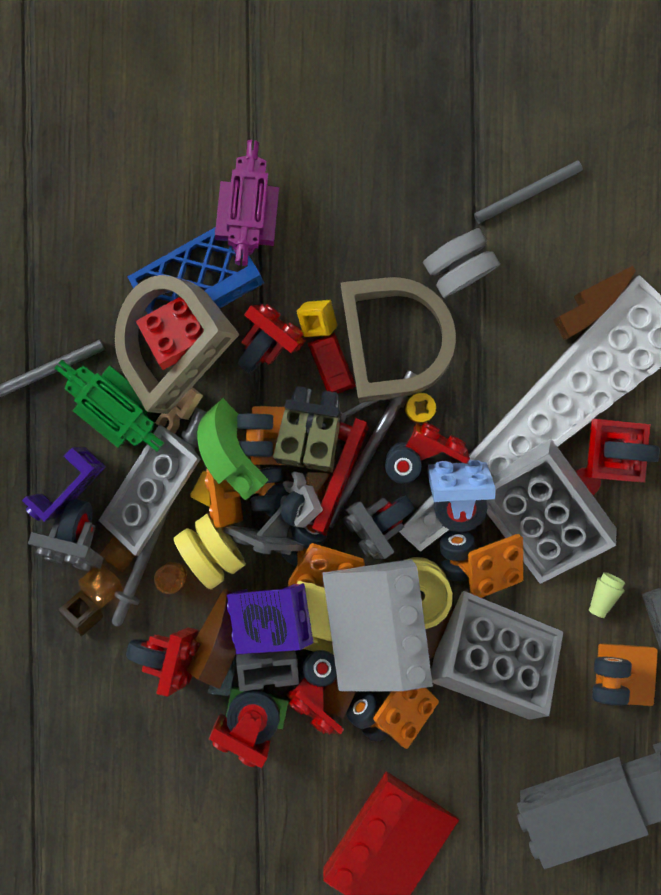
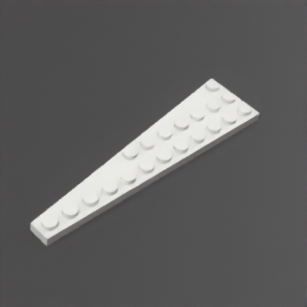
M640 275L635 277L610 308L588 327L469 454L470 460L487 462L493 479L523 454L550 438L558 447L592 421L598 414L613 405L624 394L630 392L641 381L660 369L661 295ZM431 495L404 524L405 528L399 532L419 551H422L449 529L442 526L436 518L433 496Z

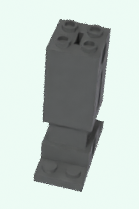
M661 742L653 745L656 753L622 764L620 758L616 757L520 790V802L517 803L520 814H517L522 831L529 832L531 839L529 847L534 859H540L543 868L547 869L649 835L646 826L661 821Z

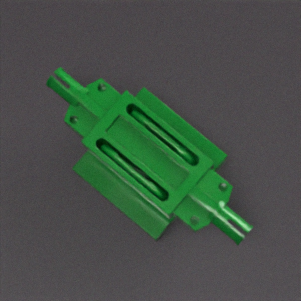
M63 359L58 363L61 366H55V370L68 379L65 390L75 397L74 401L77 403V406L72 411L117 448H120L126 440L134 446L144 441L155 452H158L161 449L160 447L165 444V442L151 432L155 422L146 416L149 412L145 410L127 378L115 368L109 365L101 375L93 373L86 366L75 370Z

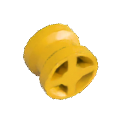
M418 393L408 399L405 411L412 421L425 422L434 416L436 404L430 395Z

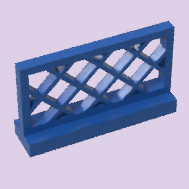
M216 227L128 276L131 285L135 288L138 285L137 281L147 275H165L166 265L172 261L182 263L178 275L180 279L184 278L187 265L201 268L198 282H190L205 290L219 309L264 284V281L250 256H248V266L238 272L228 270L231 257L236 256V253L231 245L229 249L215 246ZM197 247L207 249L203 263L189 260L193 249ZM212 251L227 254L223 268L208 265ZM207 270L221 273L219 282L214 286L203 284ZM173 292L172 297L160 295L156 298L171 302L178 297V294ZM156 298L145 309L147 314L153 312Z

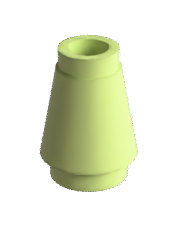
M603 572L601 578H597L589 611L598 617L605 618L606 614L624 593L623 587L625 582L612 574Z

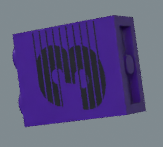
M72 447L64 455L81 474L53 504L43 494L26 496L22 500L28 506L26 511L34 519L48 521L55 519L58 514L62 515L67 504L72 499H77L106 468L87 448Z
M304 583L293 584L286 588L247 592V589H241L227 595V610L231 617L232 641L235 644L236 654L301 650L314 643Z

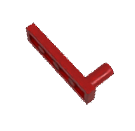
M357 418L353 426L343 422L340 423L338 439L346 442L322 501L321 507L323 511L316 516L312 526L315 532L324 536L327 535L369 429L367 422Z

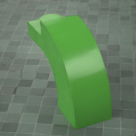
M222 398L202 417L197 431L199 451L207 469L218 484L226 479L240 496L246 500L263 487L268 479L242 451L237 439L238 413Z

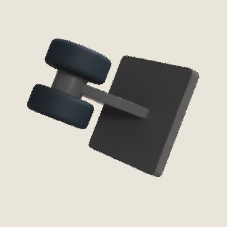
M281 483L274 484L265 495H273V501L282 496L280 508L264 511L271 518L262 528L225 526L223 530L224 533L233 536L234 542L254 545L253 550L259 553L271 554V550H274L281 554L290 555L292 551H303L304 544L287 538L290 525L296 527L294 523L295 517L301 514L305 498L295 491L287 492Z

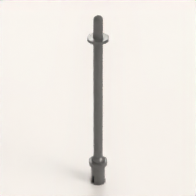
M195 408L187 430L183 431L181 435L184 437L183 440L189 443L193 449L199 447L197 440L198 426L202 417L207 413L198 408ZM170 508L137 557L124 591H116L114 594L120 600L112 618L114 626H121L130 605H138L140 602L134 595Z

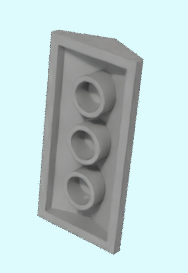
M161 425L157 427L154 435L165 442V444L160 447L161 449L158 452H155L148 444L145 446L99 519L135 556H139L201 460L189 443Z

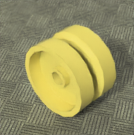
M207 513L195 522L197 533L186 528L174 537V542L192 572L208 589L212 590L224 581L222 568L228 573L234 574L244 567L246 563L231 536L223 532V527L215 528L210 513Z
M412 557L409 559H412L417 566L420 591H423L421 600L425 629L438 625L446 618L452 606L453 593L445 573L435 562L426 558Z

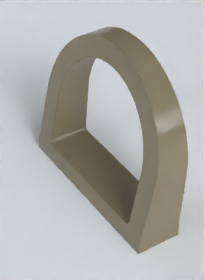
M158 275L140 282L126 297L117 318L115 348L120 367L147 412L168 414L239 334L211 297L199 286L180 278ZM175 292L186 302L204 329V332L166 376L158 382L142 358L138 342L139 327L136 321L142 317L147 306L156 297L165 293Z
M397 277L340 283L359 403L414 395L428 389L444 375L454 355L456 332L449 309L435 292L419 282ZM402 296L414 299L425 305L436 317L442 333V346L434 363L421 374L411 378L369 383L356 302Z

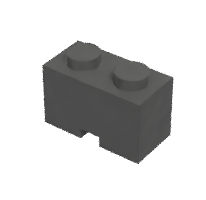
M295 650L236 654L240 691L263 689V685L275 684V687L299 684Z

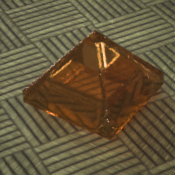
M113 536L100 554L104 560L122 573L135 557L115 536Z

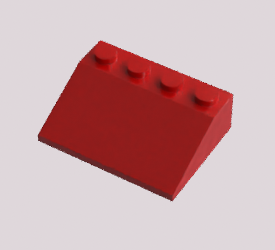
M386 771L323 867V881L344 895H411L458 823L459 818Z

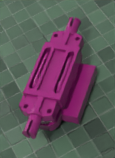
M252 140L247 141L246 156L236 159V169H232L231 182H220L215 240L228 241V245H231L236 253L235 264L240 265L241 255H243L242 266L248 265V256L259 245L274 246L279 187L267 186L266 160L258 157L260 143L257 140H254L253 151Z

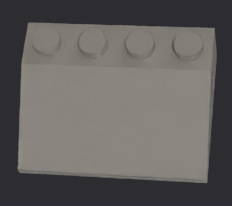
M551 438L523 454L493 478L496 488L495 499L487 500V514L505 538L515 534H520L523 537V562L540 584L616 546L617 528Z
M409 559L323 572L339 691H407L432 687L418 570L413 560Z
M463 591L435 652L431 669L432 683L529 720L547 717L550 714L563 631Z

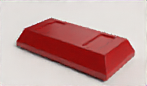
M335 333L308 343L327 391L339 394L356 387Z

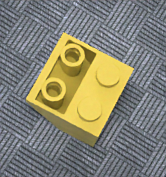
M298 581L297 584L304 583L314 642L303 649L313 652L325 650L334 655L325 589L313 583Z

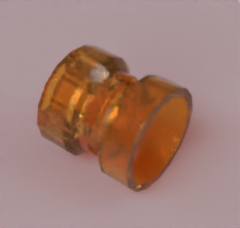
M178 562L166 563L155 573V586L162 593H176L187 581L186 569Z

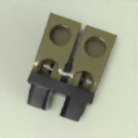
M297 386L292 399H286L285 411L273 458L278 464L302 468L305 464L308 469L333 473L334 456L342 418L339 409V395L336 392L323 391L320 405L310 403L312 390Z

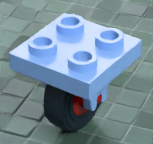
M469 460L468 464H452L448 461H440L436 464L428 465V478L434 501L436 518L442 526L451 531L464 532L480 525L486 517L488 509L487 500L495 499L496 488L487 462Z

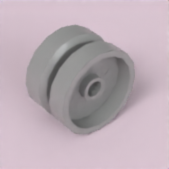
M480 228L452 239L423 261L430 275H439L447 270L450 271L441 277L436 284L443 298L462 290L500 266L493 251H486L474 257V254L484 248L487 243Z

